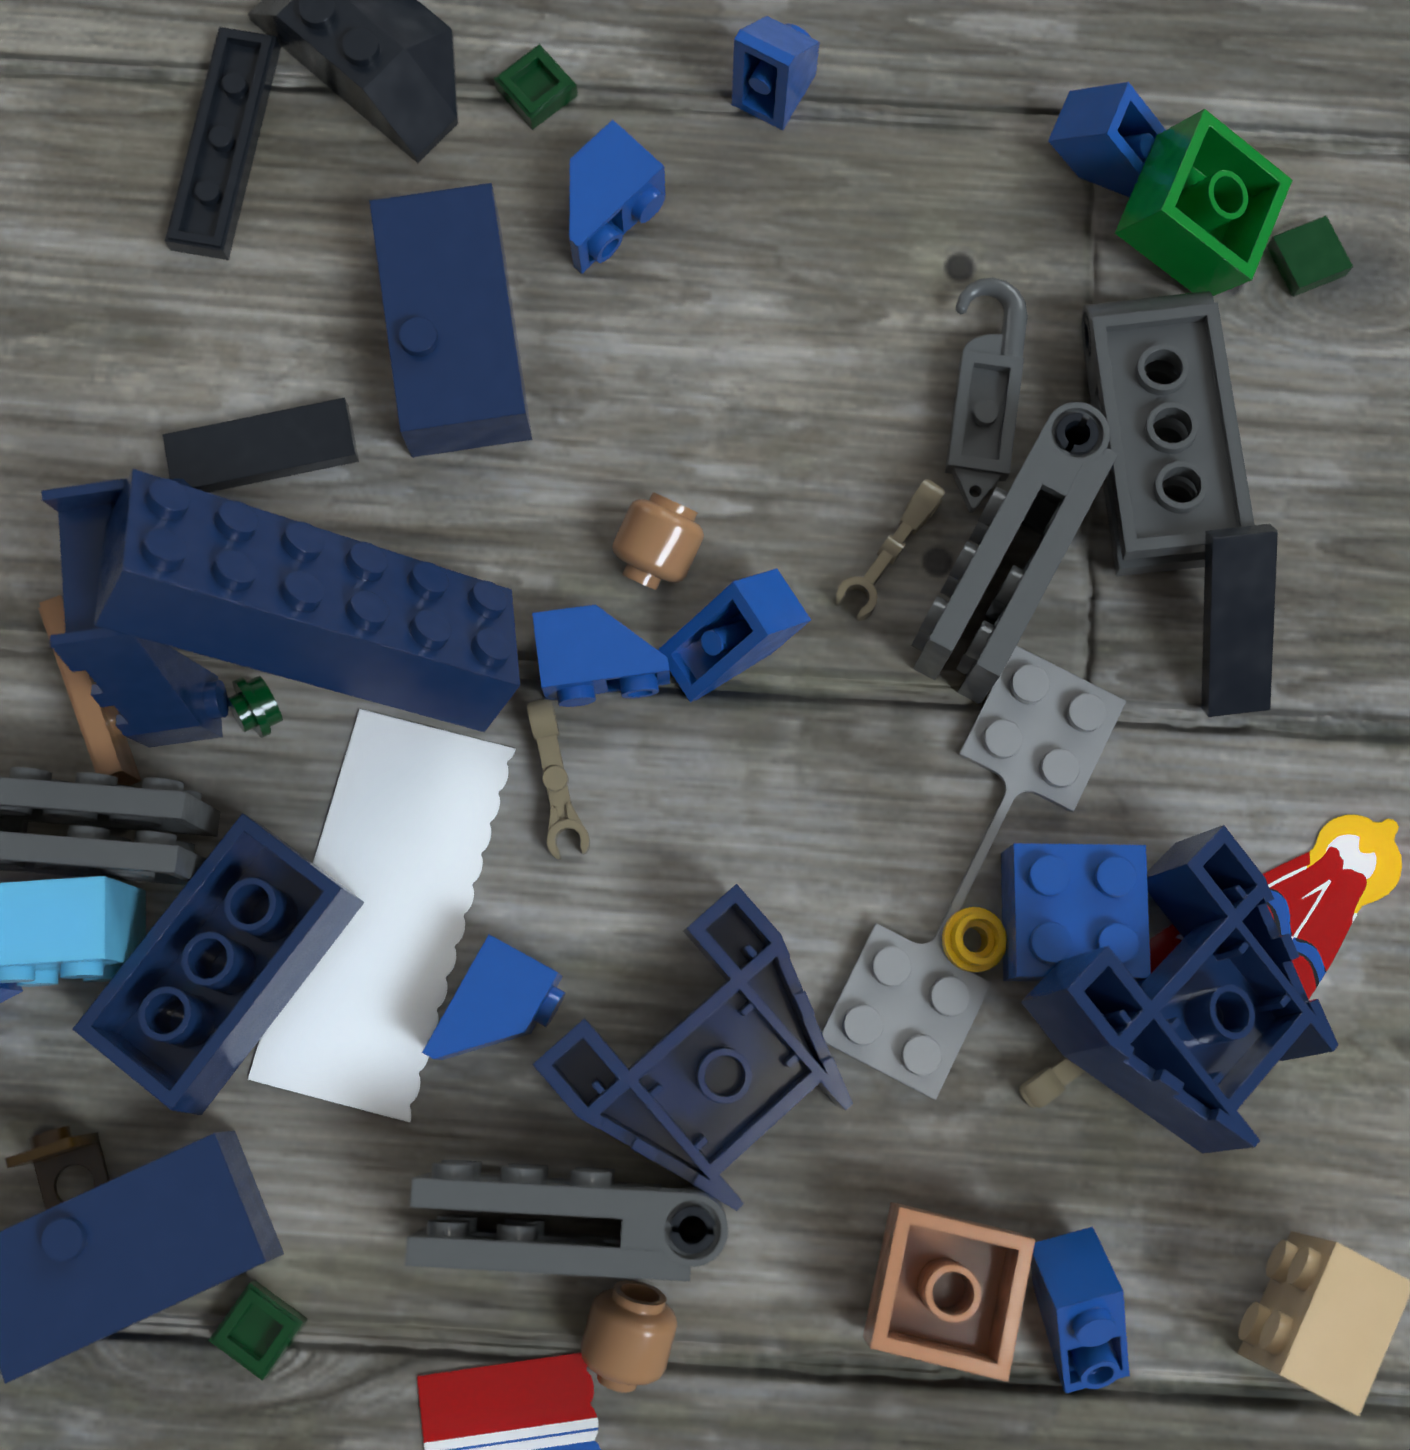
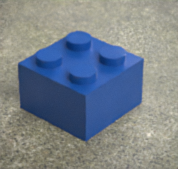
M1014 843L1001 853L1002 924L1006 930L1003 981L1040 982L1063 959L1106 946L1110 947L1136 982L1148 978L1151 971L1146 845Z

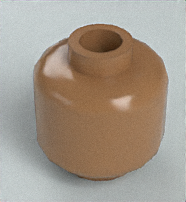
M654 492L649 500L637 499L633 501L628 508L612 546L616 557L627 563L622 575L654 590L657 589L661 579L671 583L683 581L704 537L703 529L694 522L698 512Z
M623 1280L617 1282L612 1289L604 1290L594 1298L581 1342V1355L585 1364L598 1374L597 1380L601 1385L617 1392H632L636 1389L637 1385L653 1383L662 1376L667 1367L677 1329L676 1315L666 1303V1296L659 1289L646 1283Z

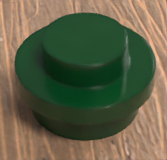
M257 676L249 681H246L243 677L234 680L232 684L236 694L228 697L227 702L242 731L247 732L254 728L261 738L271 734L270 727L283 721V718L266 682L261 676Z

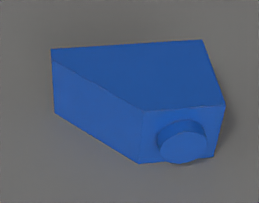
M768 16L741 28L734 38L732 106L783 131L816 75L820 42L811 38L801 27L794 24H783Z
M1129 82L1069 91L1048 142L1079 178L1130 197L1156 136L1166 129Z
M776 568L733 581L661 646L658 651L668 657L670 672L688 700L692 702L771 655L809 623L811 619Z
M488 935L422 1053L432 1059L445 1060L531 1034L537 1023L547 1027L566 992L557 988L563 976L499 939Z

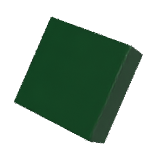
M540 44L494 78L496 90L532 130L578 96L577 84Z
M1327 215L1275 235L1267 244V248L1292 297L1342 278L1353 268Z
M254 1280L247 1285L208 1341L263 1381L273 1371L308 1319Z

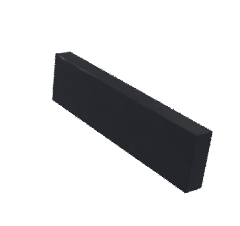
M219 27L165 238V242L171 251L229 260L281 50L277 36Z

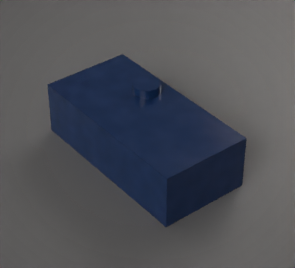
M492 183L369 200L399 426L411 457L532 440L500 218Z
M242 813L72 1030L170 1110L202 1115L365 902L270 830Z
M235 1131L216 1132L0 1231V1371L5 1384L284 1254Z

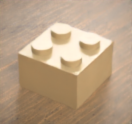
M1291 1231L1287 1241L1281 1240L1269 1257L1266 1266V1276L1270 1280L1260 1303H1252L1243 1316L1239 1327V1339L1243 1342L1237 1354L1359 1416L1410 1297V1280L1337 1242Z

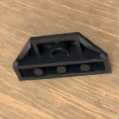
M262 0L248 13L250 20L267 35L277 36L282 48L417 163L459 124L452 28L420 1Z

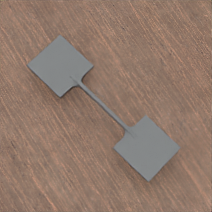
M1019 646L1015 647L1001 676L991 688L959 753L960 756L998 775L1004 784V795L935 937L930 942L923 944L912 942L875 923L822 1030L826 1044L933 1100L937 1099L992 983L972 972H966L957 968L949 961L942 946L943 928L947 920L961 909L1005 816L1017 795L1026 792L1034 793L1070 812H1074L1126 700Z

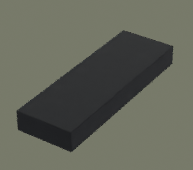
M345 397L162 434L170 479H184L193 488L208 493L359 462L349 405Z
M1271 524L1217 529L1205 532L1201 709L1208 717L1267 711L1271 708L1278 530Z

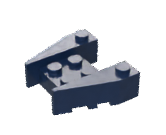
M127 479L42 490V501L58 512L65 633L50 635V646L71 672L86 670L96 683L91 686V696L101 708L115 706L118 710L116 726L125 737L149 748L223 737L221 718L227 717L229 705L225 685L221 680H218L217 675L168 645L94 625L105 524ZM170 479L180 484L192 487L184 479Z
M1225 825L1176 842L1147 871L1148 893L1184 939L1140 986L1110 947L1106 946L1063 959L1021 1001L1064 1057L1202 1154L1256 1147L1261 1140L1237 1111L1278 1061L1334 1052L1339 1046L1319 999H1308L1292 960L1300 956L1290 933L1280 935L1266 904L1274 900V897L1264 875Z
M736 884L683 931L726 981L628 1068L588 1020L584 1018L532 1065L577 1117L631 1147L634 1151L651 1161H655L737 1211L744 1203L721 1176V1173L817 1085L835 1106L843 1110H847L853 1102L834 1057L831 1056L806 991L803 990L782 935Z

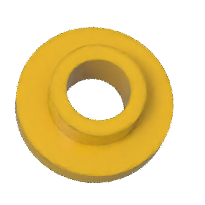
M980 907L965 908L955 912L947 920L942 932L943 950L949 961L957 968L966 972H983L997 965L1006 951V930L1000 919L991 911ZM969 928L975 929L981 936V946L976 952L968 950L964 945V933Z

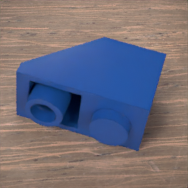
M613 119L570 158L569 240L573 266L581 274L595 261L602 263L609 259L620 246L623 235L638 221L645 223L654 217L665 200V166Z
M596 604L532 613L541 688L545 698L549 700L558 699L559 706L576 707L591 704L596 701L595 694L621 691V697L623 698L648 697L659 692L658 686L670 684L668 657Z
M1094 1227L1035 1242L1031 1260L1033 1288L1065 1394L1084 1388H1103L1113 1383L1116 1379L1130 1376L1124 1293Z

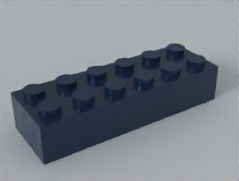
M132 469L105 524L95 626L481 732L487 730L520 686L512 589L136 469Z

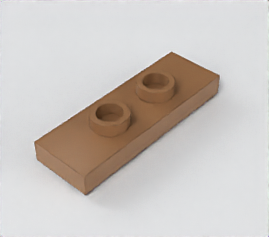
M58 595L40 602L38 609L49 640L50 635L65 633L63 596ZM53 650L95 772L117 777L118 784L130 786L140 782L141 778L127 738L116 726L118 710L115 706L101 708L91 696V686L96 683L86 670L71 672Z

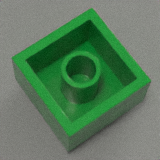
M1203 109L1156 136L1115 234L1192 293L1210 291L1212 296L1252 281L1293 180L1210 112Z

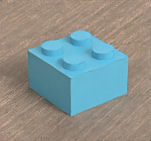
M106 876L0 883V983H17V986L21 987L58 985L59 973L60 978H83V982H110L146 936V890Z

